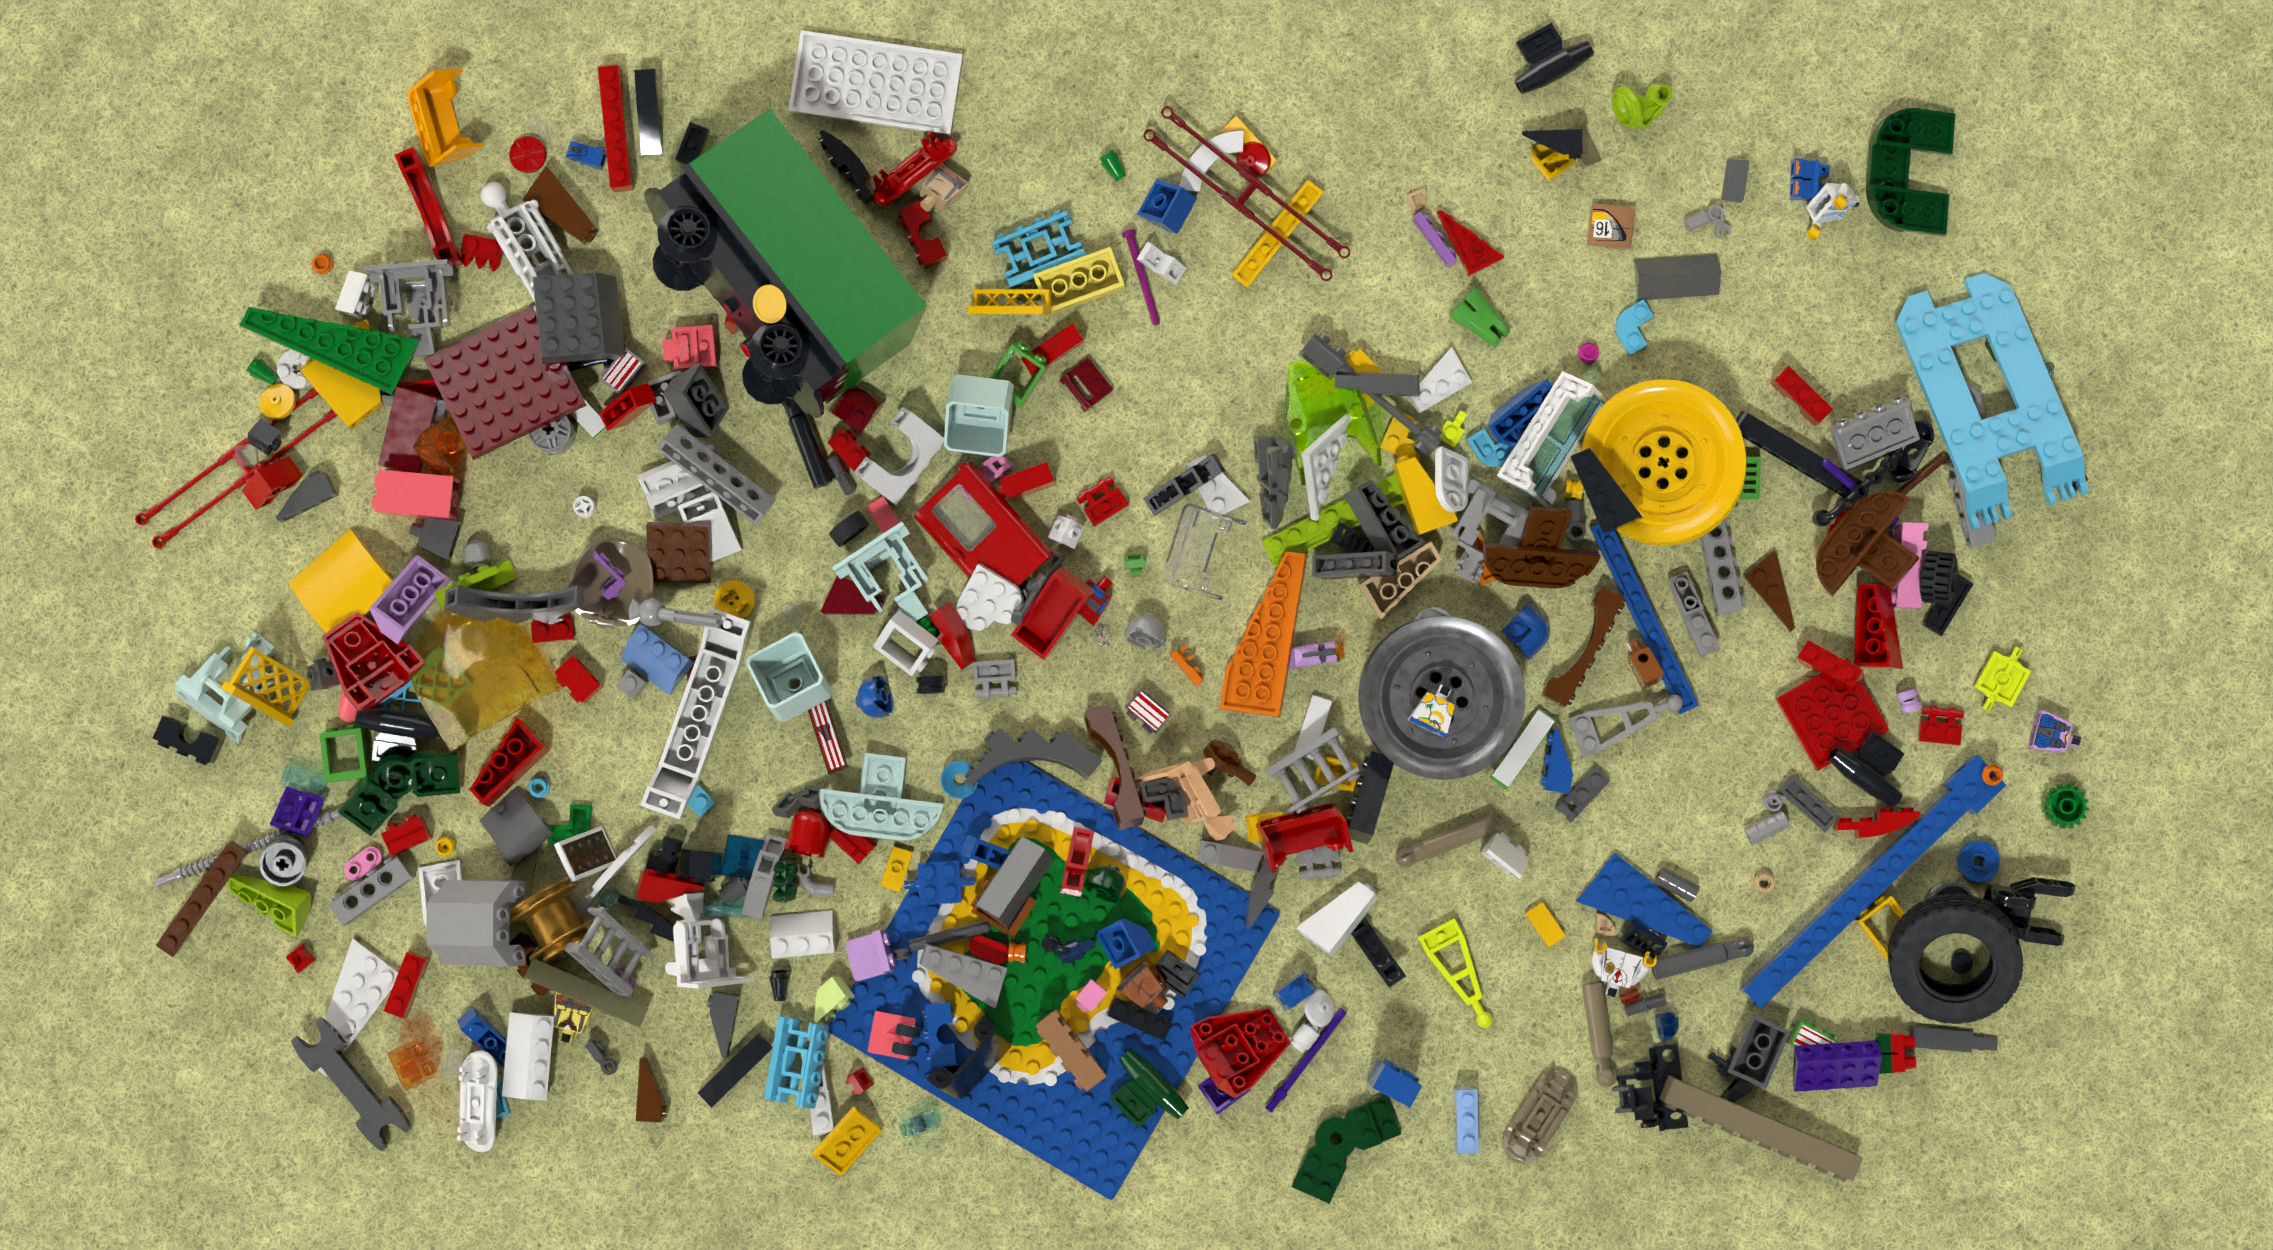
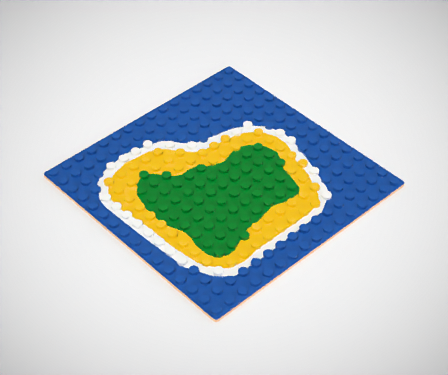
M1025 761L1010 763L993 770L978 781L976 790L962 800L926 863L960 861L962 877H975L976 885L963 886L961 892L962 903L920 905L918 890L910 889L885 930L890 939L889 949L890 953H892L894 950L908 948V941L911 939L982 921L981 918L971 913L973 907L970 905L976 895H982L984 889L981 887L986 879H992L999 869L960 854L967 834L1010 851L1021 836L1046 849L1054 861L1030 897L1036 900V903L1014 939L990 924L989 932L975 935L984 936L1003 943L1008 949L1010 941L1016 944L1026 942L1025 963H1020L1017 960L1008 962L1007 959L1004 963L999 964L1005 966L1007 971L996 1008L991 1007L921 966L919 962L923 949L915 952L909 950L908 953L912 958L895 961V971L854 982L850 990L855 997L850 1000L851 1003L848 1007L839 1010L835 1014L836 1017L829 1024L828 1032L1085 1186L1112 1200L1115 1198L1165 1110L1156 1105L1154 1114L1138 1128L1109 1099L1124 1083L1132 1081L1120 1063L1119 1058L1131 1048L1148 1060L1178 1090L1197 1058L1190 1026L1207 1017L1222 1015L1278 920L1280 913L1266 904L1249 929L1246 928L1245 914L1249 897L1247 892L1137 827L1118 830L1113 813ZM1074 827L1094 831L1085 879L1090 871L1097 866H1109L1111 864L1118 867L1126 880V892L1121 902L1118 900L1117 903H1110L1096 897L1097 893L1091 890V892H1088L1084 884L1081 897L1061 893ZM1124 918L1147 929L1156 948L1114 969L1095 932ZM1049 935L1057 936L1060 939L1061 945L1078 938L1079 942L1091 938L1095 941V947L1083 953L1085 958L1072 963H1064L1059 959L1058 952L1044 950L1041 942ZM975 936L937 945L940 948L982 959L974 956L969 950V942ZM1168 949L1199 971L1201 975L1184 998H1181L1165 986L1161 993L1168 999V1002L1161 1009L1152 1001L1143 1008L1173 1021L1165 1041L1110 1018L1107 1014L1115 996L1139 1006L1118 991L1116 987L1146 957L1156 966ZM1092 978L1108 992L1092 1012L1090 1010L1085 1012L1076 1005L1078 1001L1075 998ZM951 1001L953 1023L941 1025L938 1029V1037L944 1043H956L958 1064L943 1066V1068L949 1069L952 1067L957 1071L980 1046L981 1042L974 1036V1027L985 1014L992 1018L1012 1039V1046L1008 1052L963 1099H954L933 1086L926 1079L936 1067L931 1068V1063H927L926 1051L930 1049L929 1042H925L924 1038L927 1021H923L922 1009H925V1004ZM1056 1008L1107 1075V1077L1087 1092L1084 1088L1082 1090L1078 1088L1073 1081L1076 1077L1072 1072L1067 1073L1061 1065L1062 1059L1059 1055L1055 1056L1048 1047L1050 1045L1046 1039H1042L1036 1031V1024ZM876 1011L916 1019L915 1026L921 1028V1034L919 1038H913L912 1045L918 1047L915 1057L909 1056V1059L906 1060L868 1052Z

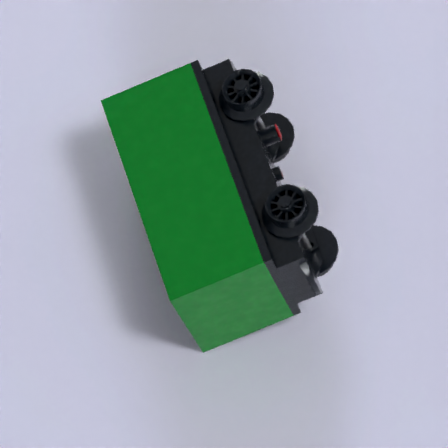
M768 109L683 167L681 176L662 189L649 188L645 191V201L653 216V222L658 227L657 234L660 244L656 248L652 259L654 273L662 284L676 291H690L700 285L705 286L713 298L727 312L724 323L727 330L734 335L740 329L746 338L745 341L740 343L743 353L749 358L742 371V380L747 393L756 401L767 405H775L789 399H794L805 414L809 413L813 417L819 418L824 414V401L826 404L911 344L927 307L926 304L771 109ZM764 285L777 287L786 299L785 314L776 323L763 322L758 318L753 308L754 295Z

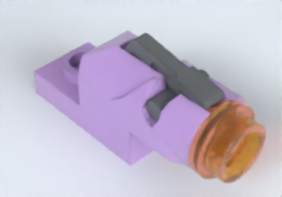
M1334 641L1292 647L1289 669L1340 662V659H1345L1343 643Z

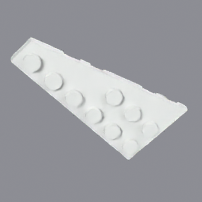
M352 938L325 1016V1020L336 1028L347 1042L348 1046L341 1051L343 1055L390 994L398 975L396 969L355 938ZM319 1034L316 1044L320 1042L321 1034ZM321 1067L318 1069L324 1076H328Z

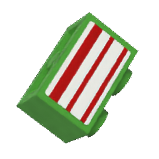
M1804 1020V1022L1797 1021L1786 1043L1796 1047L1801 1045L1838 1043L1839 1041L1833 1039L1835 1035L1824 1029L1820 1032L1815 1029V1024Z

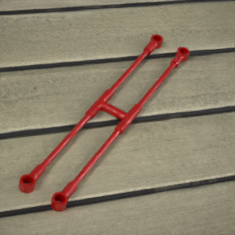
M314 388L307 392L306 396L296 402L293 411L309 399L316 397L319 393ZM331 410L324 415L323 419L254 468L249 466L240 453L251 445L248 443V438H245L218 458L217 462L160 504H156L145 513L137 514L135 517L136 523L141 526L147 525L153 516L162 511L161 509L217 467L223 466L234 458L245 474L236 480L231 487L177 527H173L162 536L153 538L152 544L155 548H164L166 542L176 536L181 529L235 489L245 485L246 480L255 474L253 471L257 467L269 465L274 459L279 458L320 426L333 420L337 414ZM282 419L272 420L268 424L274 426ZM141 516L145 517L144 523H140L139 521ZM158 539L162 540V544L160 546H157L156 544Z

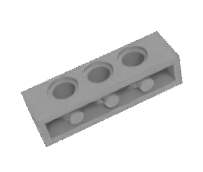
M392 856L383 863L384 867L379 870L377 868L366 874L368 878L364 881L358 880L349 886L350 890L345 894L341 892L332 898L333 902L328 906L342 926L348 925L415 878L402 857L395 858ZM386 872L392 874V881L390 883H386L384 880ZM369 884H373L375 887L373 895L367 893V886ZM352 896L358 899L356 907L350 905L349 901Z

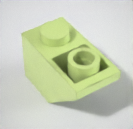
M831 977L817 989L814 1015L816 1023L832 1021L836 1017L835 1013L848 1007L851 1003L850 1000L855 997L842 977Z

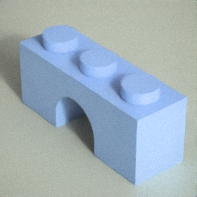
M1454 1088L1456 1111L1455 1151L1458 1154L1479 1153L1478 1090L1476 1088Z

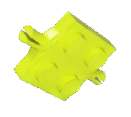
M2015 646L2010 657L1993 651L1973 687L1988 697L1982 707L1987 712L1991 711L1995 702H2000L2011 708L2031 673L2030 670L2023 667L2017 661L2023 652L2019 647Z

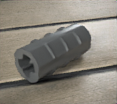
M1665 867L1659 870L1654 880V883L1689 902L1695 899L1700 889V886Z

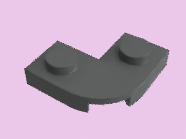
M1156 779L1139 783L1143 804L1164 801L1167 821L1188 818L1184 792L1176 783L1168 779Z
M805 786V790L793 795L790 791L771 810L775 816L789 819L801 806L817 809L821 806L819 789L822 788Z

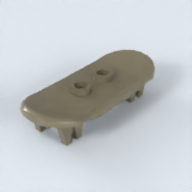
M1552 1069L1540 1077L1504 1133L1503 1149L1512 1160L1518 1163L1532 1162L1546 1148L1577 1098L1578 1087L1572 1075L1562 1069Z

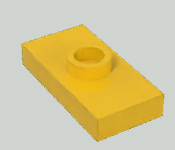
M893 846L880 886L901 892L913 852Z

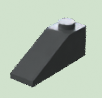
M320 471L311 473L309 478L303 481L276 516L277 521L283 523L338 496L328 473Z
M715 991L713 995H709L707 1007L710 1008L709 1013L721 1057L728 1058L740 995Z

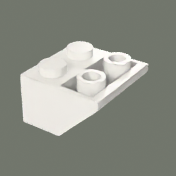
M349 271L335 310L363 320L364 316L369 314L371 307L369 302L371 297L375 296L378 286L376 283H370L368 275Z

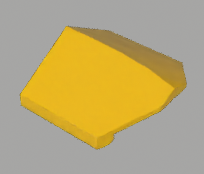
M1541 144L1531 149V160L1548 181L1557 178L1576 163L1575 159H1569V155H1562Z

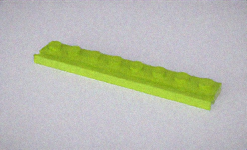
M1395 474L1376 483V486L1388 498V503L1392 508L1405 503ZM1344 499L1320 511L1318 521L1311 520V517L1261 541L1274 568L1278 567L1286 551L1304 554L1330 541L1329 539L1339 522L1352 529L1360 526L1347 500Z

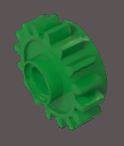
M2057 784V790L2054 787H2050L2049 791L2051 794L2043 795L2047 801L2041 802L2042 805L2046 806L2042 813L2048 814L2045 820H2053L2052 826L2059 824L2060 829H2065L2066 825L2068 828H2073L2074 824L2080 825V819H2086L2085 811H2089V808L2086 807V803L2089 801L2083 798L2085 793L2078 792V786L2071 788V784H2065L2064 787L2062 784ZM2064 801H2067L2069 804L2066 812L2062 809Z

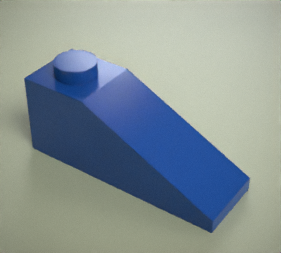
M967 834L960 854L999 869L1011 851Z

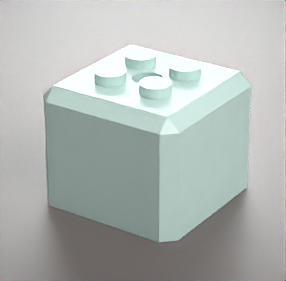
M958 374L954 376L951 381L946 404L944 447L949 451L996 457L1006 454L1011 428L1014 385L1007 380Z
M794 632L752 654L746 661V665L767 707L778 721L787 722L830 699L833 690L812 648L800 633ZM795 680H799L800 686L797 689H791L790 684Z

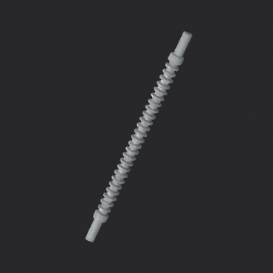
M338 809L334 811L327 810L322 815H318L313 827L324 826V823L330 824L334 822V819L342 815L338 813ZM279 829L278 832L273 831L272 835L270 833L267 834V837L262 835L261 839L256 838V841L251 840L250 843L245 842V845L240 844V846L251 854L252 850L257 852L258 848L262 850L263 846H266L276 836L285 834L296 836V834ZM217 853V856L212 855L211 858L206 857V860L201 859L200 862L195 861L194 865L190 863L189 867L184 865L183 869L181 867L174 869L173 873L155 879V884L159 887L175 880H184L185 876L196 875V872L207 871V868H211L221 853Z

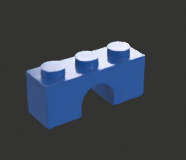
M951 1001L925 1004V1009H922L923 1021H927V1029L924 1030L925 1042H929L930 1049L926 1051L927 1063H931V1068L957 1065L956 1043H944L938 1037V1029L941 1025L953 1023Z

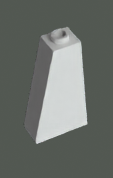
M1357 882L1300 924L1297 930L1302 936L1333 957L1377 901L1376 890L1367 883L1363 885Z

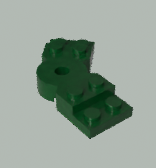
M436 751L414 752L410 758L399 754L383 757L376 764L374 775L365 776L351 791L348 799L338 808V813L369 836H372L398 807V797L408 794L411 790L417 797L461 793L457 752L436 754ZM397 774L400 778L392 779L390 776Z
M1384 1095L1348 1109L1344 1118L1332 1116L1322 1120L1315 1130L1314 1138L1316 1145L1307 1148L1291 1187L1330 1204L1347 1167L1344 1158L1349 1156L1355 1147L1366 1150L1401 1135L1387 1096ZM1334 1132L1341 1134V1140L1338 1143L1330 1141V1136Z

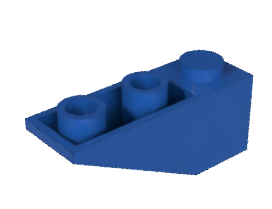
M1554 728L1552 733L1548 732L1547 744L1550 747L1549 753L1544 755L1543 765L1547 766L1546 772L1541 775L1540 785L1543 786L1545 791L1570 794L1573 772L1559 731Z
M472 1006L457 1020L460 1030L504 1067L507 1039L485 1016Z

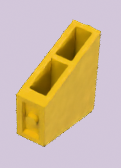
M366 319L363 322L358 321L353 325V327L371 331L370 324ZM310 359L303 364V369L300 370L350 431L383 406L382 395L379 389L322 363Z

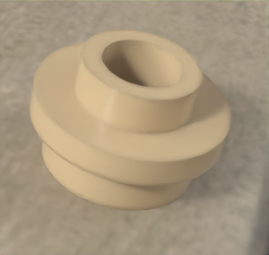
M1760 873L1754 878L1753 884L1759 893L1765 894L1773 890L1775 881L1770 874ZM1762 879L1767 881V886L1762 887L1760 885Z

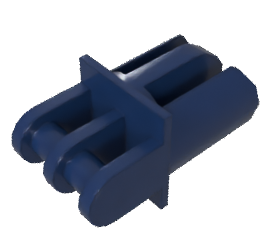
M1078 938L1062 944V946L1070 948L1067 956L1058 952V957L1064 963H1072L1085 958L1083 953L1093 949L1095 941L1091 938L1079 942Z

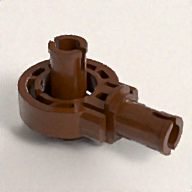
M1212 740L1203 749L1204 756L1212 758L1215 762V767L1206 774L1211 776L1216 770L1227 773L1229 777H1238L1247 786H1250L1256 779V775L1243 766V761L1239 759L1238 753L1229 743Z

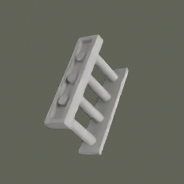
M1339 727L1330 729L1265 769L1269 777L1276 776L1280 778L1295 804L1288 809L1290 813L1297 812L1299 814L1307 810L1309 803L1347 780L1349 782L1356 780L1360 777L1359 773L1364 770L1362 766L1354 769L1340 746L1338 737L1343 735ZM1326 744L1333 748L1347 772L1338 779L1334 776L1321 753V747ZM1308 755L1314 756L1329 782L1327 786L1320 790L1304 765V758ZM1292 765L1294 768L1297 767L1312 795L1304 800H1301L1286 774V769Z
M589 907L587 911L595 917L581 942H568L564 950L615 994L630 997L633 989L628 985L627 980L640 957L653 958L654 954L648 950V945L638 941L612 918L607 909L603 907ZM603 924L608 930L593 954L589 951L588 946L600 925ZM615 935L621 942L608 964L605 965L601 962V957ZM628 946L634 953L621 975L617 976L614 969Z

